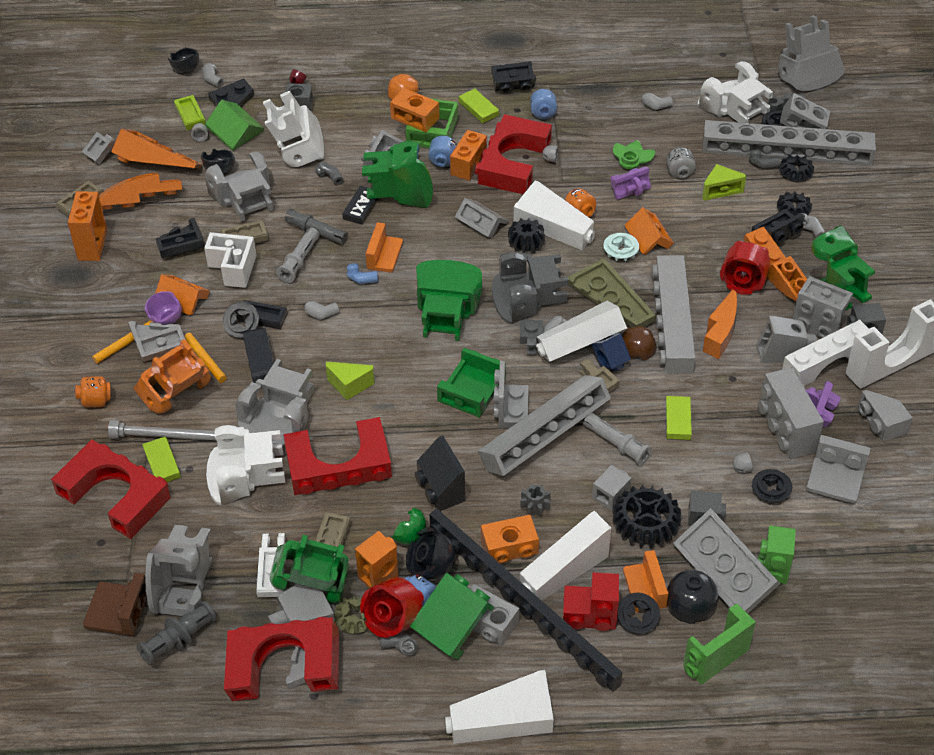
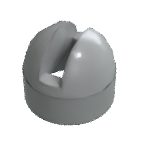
M202 123L195 124L192 128L191 136L195 141L203 142L208 137V129Z
M550 145L545 147L543 158L548 162L556 163L558 159V146Z
M748 452L741 453L734 458L733 464L737 472L747 473L753 471V465Z

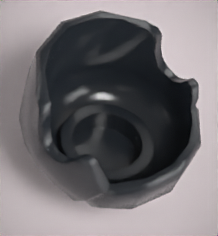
M187 47L171 53V59L168 58L171 67L178 73H189L199 63L198 51Z
M214 148L210 155L203 151L200 157L206 171L210 166L217 164L222 173L225 174L235 165V156L231 151L225 149L216 150Z

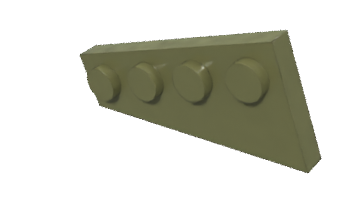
M605 258L567 277L568 285L599 305L609 301L618 306L625 324L630 327H645L656 321L654 312Z

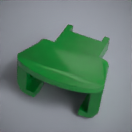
M404 141L395 144L393 147H390V151L364 152V161L373 162V165L362 166V176H368V183H372V188H367V199L394 197V200H398L399 204L426 208L430 205L433 196V182L427 166L421 160H418L420 148L417 141Z
M839 225L813 240L811 245L813 255L820 260L828 261L827 275L819 280L852 292V297H855L861 303L872 300V295L867 292L869 277L875 274V270L857 256L858 245L853 241L846 229ZM851 302L848 304L845 311L852 308Z
M428 260L419 263L416 266L418 309L423 310L421 317L422 325H424L423 337L428 338L429 332L455 334V341H460L463 319H468L470 314H475V310L478 308L483 290L481 269L474 265L454 260Z
M303 534L299 542L289 540L277 546L270 572V582L274 588L284 591L287 582L290 581L328 591L325 595L328 603H338L342 600L350 567L348 556L342 554L344 545L339 544L336 547L307 539L308 536ZM285 559L293 560L290 574H282Z

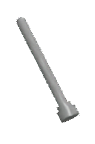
M110 420L108 426L109 439H120L125 437V435L217 441L215 439V431L130 426L122 423L121 420Z

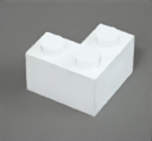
M210 232L204 248L208 267L221 268L224 286L246 288L256 259L254 237Z

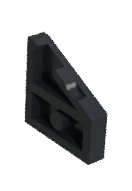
M243 78L209 92L208 95L209 100L215 107H217L221 100L237 103L242 108L254 96V89Z

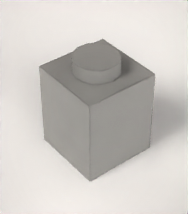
M610 465L593 483L592 499L613 511L618 497H622L624 490L630 492L632 477L625 471Z

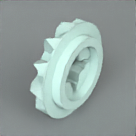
M614 233L604 241V252L608 254V258L615 257L616 261L623 259L626 262L628 258L634 259L635 254L639 251L637 239L627 233ZM624 244V248L619 250L618 248Z

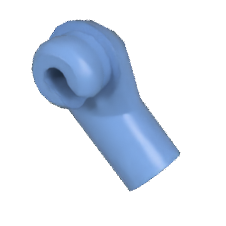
M356 263L347 266L348 272L346 274L348 278L356 283L378 282L377 271L363 273L359 271V266Z

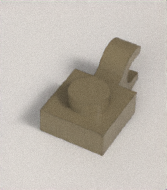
M589 359L580 363L583 368L579 370V373L582 376L589 375L603 378L608 392L619 386L620 380L605 366L598 369Z

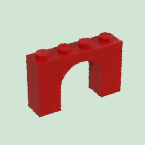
M504 114L501 122H497L495 134L490 136L488 148L483 150L481 162H478L476 165L475 175H478V184L524 195L533 182V165L508 160L502 154L512 149H526L543 153L544 148L549 146L552 141V125Z
M380 417L356 421L360 449L354 458L341 464L324 463L314 456L308 430L283 434L294 495L309 494L321 490H332L338 487L392 478L391 460Z
M91 440L51 478L54 490L57 495L75 505L99 482L110 479L125 481L130 485L129 491L107 514L111 527L132 539L171 498L168 483L162 477H155L150 474L143 466L133 464L126 456L114 453L107 445Z
M318 617L315 620L307 621L292 620L289 623L283 624L267 623L259 627L250 628L244 626L235 630H227L224 691L231 701L258 699L260 668L263 661L270 653L285 646H295L305 651L304 680L311 692L338 689L339 629L333 617Z

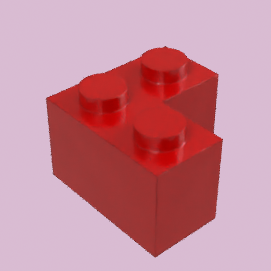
M592 572L591 587L564 585L563 620L573 629L616 630L619 603V574Z

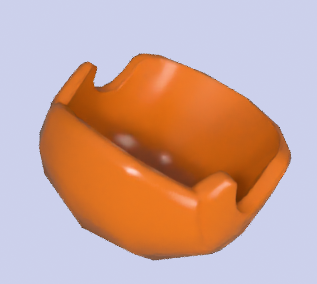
M407 74L394 76L388 85V97L393 100L403 88L418 93V81Z

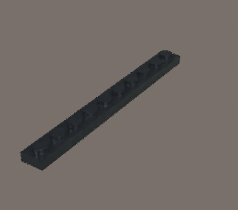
M436 508L429 514V528L444 533L452 541L455 554L458 553L464 558L466 564L471 569H476L486 583L494 585L508 602L512 601L524 617H530L543 634H549L556 641L558 647L564 652L568 651L581 668L588 669L603 687L607 686L612 692L621 686L622 671L440 510Z

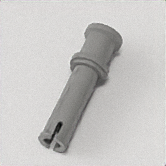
M308 228L294 251L287 254L284 264L277 268L276 274L283 282H293L296 278V272L302 269L304 258L320 236L315 228Z
M590 413L585 417L584 421L586 422H583L585 427L593 430L617 446L621 454H627L635 459L636 464L641 466L650 457L652 447L649 445L644 446L632 434L620 432L594 413Z

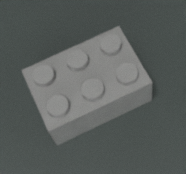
M790 367L765 374L763 385H761V397L758 401V408L761 414L766 416L771 432L776 434L780 449L786 452L789 459L815 453L824 421L795 371Z

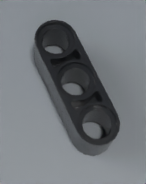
M266 328L244 331L242 334L252 381L256 383L258 379L264 380L274 362Z

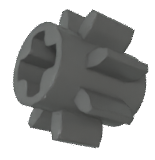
M530 484L527 491H521L520 507L526 508L528 515L541 516L544 509H550L551 492H545L543 485Z

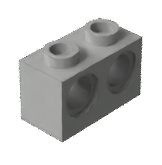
M793 93L783 106L780 123L790 127L826 129L830 110Z
M474 584L471 590L475 592L478 588L491 597L488 602L495 607L492 611L486 610L473 630L480 633L486 640L503 646L519 623V608Z

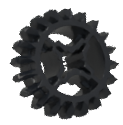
M642 484L640 489L632 486L630 492L624 490L622 497H618L613 507L614 515L612 521L613 525H615L616 533H621L622 540L629 539L630 545L639 543L640 548L644 545H649L650 549H652L654 544L662 547L664 541L670 543L672 536H676L678 528L681 526V508L678 507L677 500H672L671 493L664 494L663 487L655 490L653 485L649 489L645 488ZM629 512L633 513L634 518L632 520L627 515ZM661 513L666 517L665 521L661 519Z

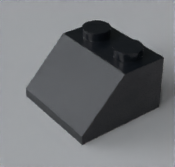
M442 435L417 460V472H415L417 483L425 488V495L429 504H434L440 511L466 501L465 471Z

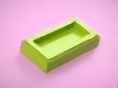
M473 89L459 96V102L481 123L499 116V109L478 90Z
M194 95L174 100L175 107L186 130H191L198 123L205 125V118Z
M666 396V439L691 440L690 397Z
M166 437L142 444L152 474L155 477L160 476L166 482L181 478Z

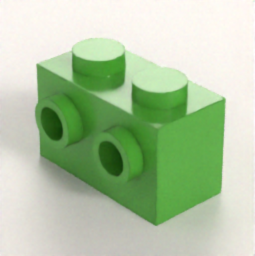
M769 525L766 540L762 539L758 560L781 584H787L794 557L796 529Z

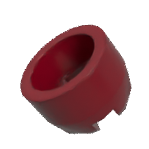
M293 69L289 80L291 84H303L307 76Z

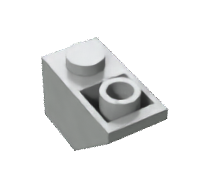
M868 390L862 391L858 403L859 412L862 416L866 417L872 431L879 436L882 442L909 432L913 418L900 400Z

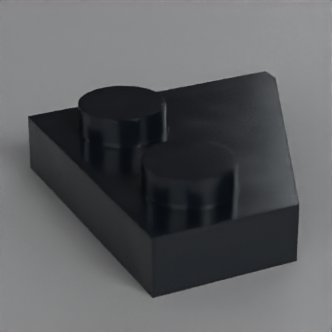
M195 218L189 219V225L181 230L177 226L170 230L169 233L156 238L161 258L172 257L176 254L204 248L203 238Z

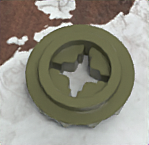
M354 594L348 599L343 597L342 602L336 605L334 619L336 625L342 631L358 634L368 630L364 623L367 620L364 613H361L360 610L361 597H356ZM350 609L359 611L360 619L355 615H351Z

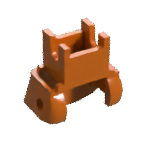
M183 339L180 341L179 346L160 358H153L151 368L141 374L133 389L151 411L156 414H164L172 408L171 398L196 382L199 389L204 388L211 381V376L205 363L201 358L197 357L192 347ZM159 383L167 394L163 399L152 387L154 384Z

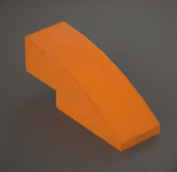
M732 290L708 319L703 352L717 359L726 350L732 336L737 309L736 291Z

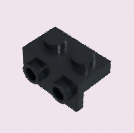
M531 61L491 67L495 92L505 93L512 89L528 90L535 87L536 75L533 74Z
M784 209L752 226L751 232L764 227L774 242L779 244L786 238L801 232L805 215L799 213L794 216L787 209Z

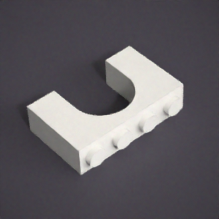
M931 299L912 308L906 329L890 346V342L875 327L855 335L846 374L860 389L934 353V302Z

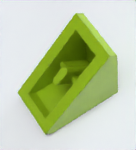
M716 164L704 182L703 201L744 193L746 175Z
M326 361L327 380L346 400L372 386L375 382L373 365Z

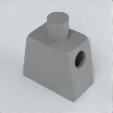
M769 316L756 345L761 363L784 362L785 356L817 341V337L815 334H807L805 325L800 320Z
M296 584L279 594L278 603L280 611L268 616L269 623L273 624L289 623L292 620H315L318 617H333L334 619V613L323 591L302 584Z

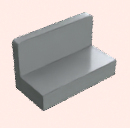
M464 198L455 215V218L490 238L493 237L499 223L507 224L509 222L508 219L481 203Z

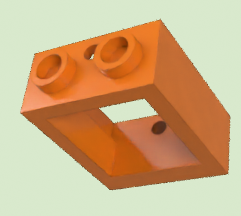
M76 191L68 219V227L78 261H100L108 229L99 193Z

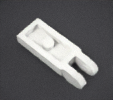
M285 533L278 534V546L286 543ZM269 534L262 535V547L259 548L257 597H278L279 594L284 592L274 588L270 582V572L277 547H269ZM286 559L284 562L282 574L285 573Z

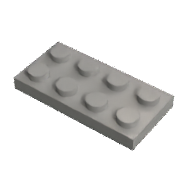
M711 508L673 543L696 570L706 573L713 579L717 586L718 595L730 608L737 603L748 614L780 584Z

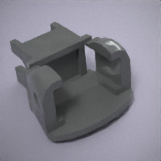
M507 252L500 255L499 274L492 281V297L496 311L506 323L513 324L532 315H537V310L542 305L567 302V291L557 292L556 290L558 287L568 286V278H560V268H556L555 265L561 263V254L532 258V255L519 252ZM526 262L529 264V273H526Z

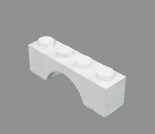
M858 320L785 356L782 369L792 367L804 387L814 382L819 373L834 360L841 357L849 359L855 335L869 328L861 320Z

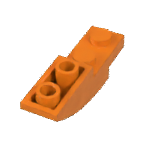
M158 173L131 177L111 186L99 195L102 209H112L113 205L121 204V207L135 206L134 203L140 202L139 194L141 193L142 197L155 196V192L162 191L164 195L177 194L176 190H182V182L179 179L160 181Z
M764 227L745 234L743 238L745 242L757 244L760 247L767 248L769 251L771 265L766 278L783 294L797 301L798 293L807 281V278L791 256L787 258L784 256Z

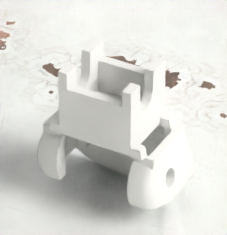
M741 61L735 67L739 70L738 80L721 83L718 79L711 77L703 83L700 98L697 102L699 109L718 117L728 114L738 123H749V119L761 112L763 114L770 112L771 106L762 99L761 95L770 99L772 98L773 91L758 81L759 74L755 72L752 65Z
M290 91L280 95L284 103L282 107H276L270 99L263 101V105L267 109L268 118L265 121V125L276 139L278 147L281 148L282 158L287 165L300 167L317 159L320 161L324 158V142L321 127L317 117L307 106H299ZM301 136V141L286 147L284 146L283 142Z
M232 425L215 428V439L218 446L209 455L206 476L211 498L216 504L222 506L250 496V491L255 490L254 486L285 483L284 471L276 472V468L283 467L282 458H275V456L283 455L282 444H272L273 440L281 439L280 430L249 433V430L244 429V427Z

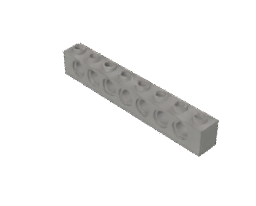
M705 120L702 153L750 156L751 150L759 149L761 156L765 158L779 157V159L787 158L788 155L795 157L798 154L799 157L806 156L807 160L816 162L872 166L876 144L875 133Z

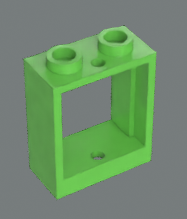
M433 99L439 102V119L448 120L446 128L431 127L427 132H423L407 125L406 141H417L419 147L430 148L432 140L438 136H448L451 138L458 120V102Z

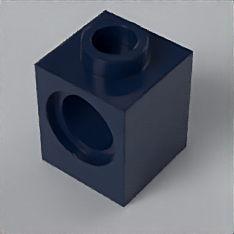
M621 333L610 335L591 344L600 367L605 366L607 369H611V371H616L624 367L623 363L631 360Z

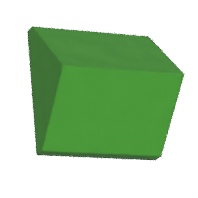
M225 100L219 102L205 123V126L232 151L264 131V128L237 103Z

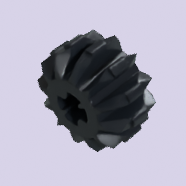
M520 218L518 222L514 221L511 227H509L508 242L510 247H514L515 252L521 250L523 253L529 251L533 254L534 250H540L542 244H544L543 225L538 223V220L531 221L530 218L527 220Z

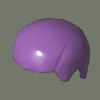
M162 291L152 295L147 300L145 312L153 323L167 325L174 324L181 317L182 307L180 301L172 292Z

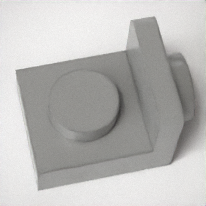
M96 132L82 152L100 165L111 149H113L116 140L108 134L102 136Z

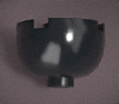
M426 527L417 533L420 537L416 542L411 541L407 550L405 565L406 569L411 570V576L419 575L428 581H436L443 578L454 566L455 549L452 541L444 533Z
M693 569L682 571L670 580L667 587L668 611L677 620L688 624H695V621H707L715 614L719 600L718 590L710 576L702 571Z

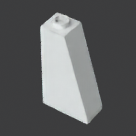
M536 180L514 206L513 222H518L520 218L523 220L530 218L531 221L538 220V223L543 225L546 236L580 250H583L588 243L590 244L595 237L593 220Z
M605 301L537 336L539 343L536 344V348L541 358L545 357L550 362L622 331L627 327L619 307L609 301Z
M595 511L591 512L520 572V582L543 601L564 587V585H567L608 558L611 527Z
M545 670L537 671L450 705V716L445 717L447 734L452 733L453 744L553 733L554 719Z

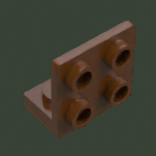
M134 573L131 583L128 582L127 585L99 582L83 622L84 628L134 636L147 601L145 574Z

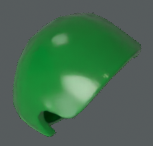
M415 507L412 508V511H408L410 521H401L391 537L394 542L409 546L411 541L416 542L420 537L417 533L426 528L424 513Z

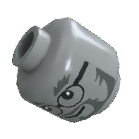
M678 147L668 154L666 160L672 177L687 178L695 172L696 164L691 150Z

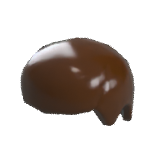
M636 326L626 329L622 334L631 359L641 357L645 361L655 354L657 346L654 335L649 329Z

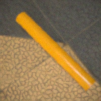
M148 321L143 325L150 326V323H152V321ZM130 332L93 355L92 359L96 364L100 363L135 341L132 333Z
M191 333L185 334L186 341L196 355L205 363V366L219 383L225 382L227 376Z

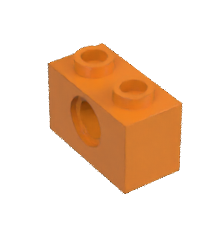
M405 88L390 102L391 119L423 132H427L440 118L438 101Z
M470 130L465 132L450 155V175L471 180L477 163L482 160L483 150L487 149V135Z
M531 515L481 525L483 548L498 563H505L508 560L521 557L528 558L538 554L539 538Z
M378 531L355 548L358 578L369 589L383 581L398 576L397 545L392 538L385 537Z

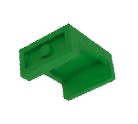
M463 348L461 351V361L447 382L441 380L437 385V402L481 418L494 397L495 385H499L495 384V370H500V360Z
M446 573L410 627L447 655L459 660L464 653L460 647L486 610L492 611L495 606L488 602L491 597L478 588L475 592L468 588L470 584L468 580L459 574L453 577Z

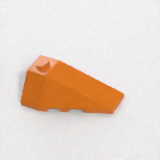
M121 129L111 151L118 155L117 159L126 163L136 161L190 168L202 167L201 163L181 153H173L172 148L158 144V141L135 130Z

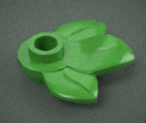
M636 140L626 147L615 143L613 154L619 159V164L623 168L634 169L640 164L650 162L655 156V150H643L640 142Z

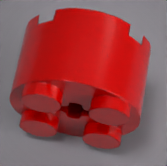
M736 241L727 251L720 270V278L722 281H725L727 288L741 295L752 294V291L762 289L771 265L768 249L754 243Z
M393 577L366 590L361 598L360 610L361 613H364L367 620L364 623L373 634L379 637L387 638L398 635L411 628V624L423 607L424 595L406 579Z

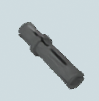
M291 208L286 212L290 217L285 216V221L299 226L305 232L308 228H315L320 236L335 241L340 245H344L346 239L341 237L348 238V232L313 219L312 215H304Z

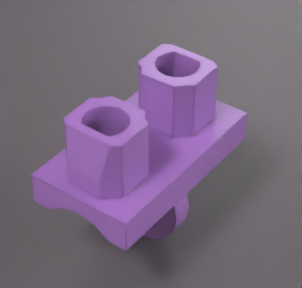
M648 167L635 168L628 173L620 176L617 174L610 178L611 187L614 190V198L617 200L632 194L639 196L644 190L651 188Z
M826 381L823 389L817 392L813 387L805 389L823 419V427L825 428L832 422L834 414L824 407L833 411L841 399L840 396L831 391L833 384L829 381Z

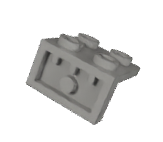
M809 276L798 293L793 319L802 321L806 332L824 338L839 330L842 314L852 300L853 293Z
M500 361V370H495V384L499 385H495L494 403L499 404H494V418H499L498 428H511L528 416V385H505V361Z
M821 435L806 490L853 504L856 503L871 448Z

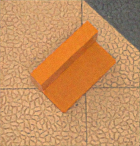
M643 207L625 224L629 234L637 239L639 250L644 255L657 244L666 249H669L674 244L656 214Z
M376 223L366 251L367 269L392 273L403 245V239L386 236L385 223Z
M161 274L155 294L162 291L172 292L180 301L182 312L193 315L198 299H207L210 290L174 275Z
M655 550L645 551L643 563L623 567L629 593L647 594L656 601L659 609L666 608L668 591ZM634 605L635 612L639 613L638 609Z

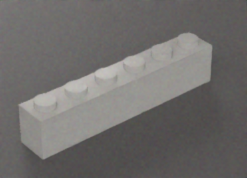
M684 255L657 256L656 265H652V278H656V281L653 282V294L658 296V298H655V312H659V315L656 316V327L661 329V332H658V346H662L663 349L660 350L659 354L660 364H664L665 374H693L695 351Z
M584 375L479 449L478 453L487 472L502 476L506 475L610 400L611 397L603 378Z

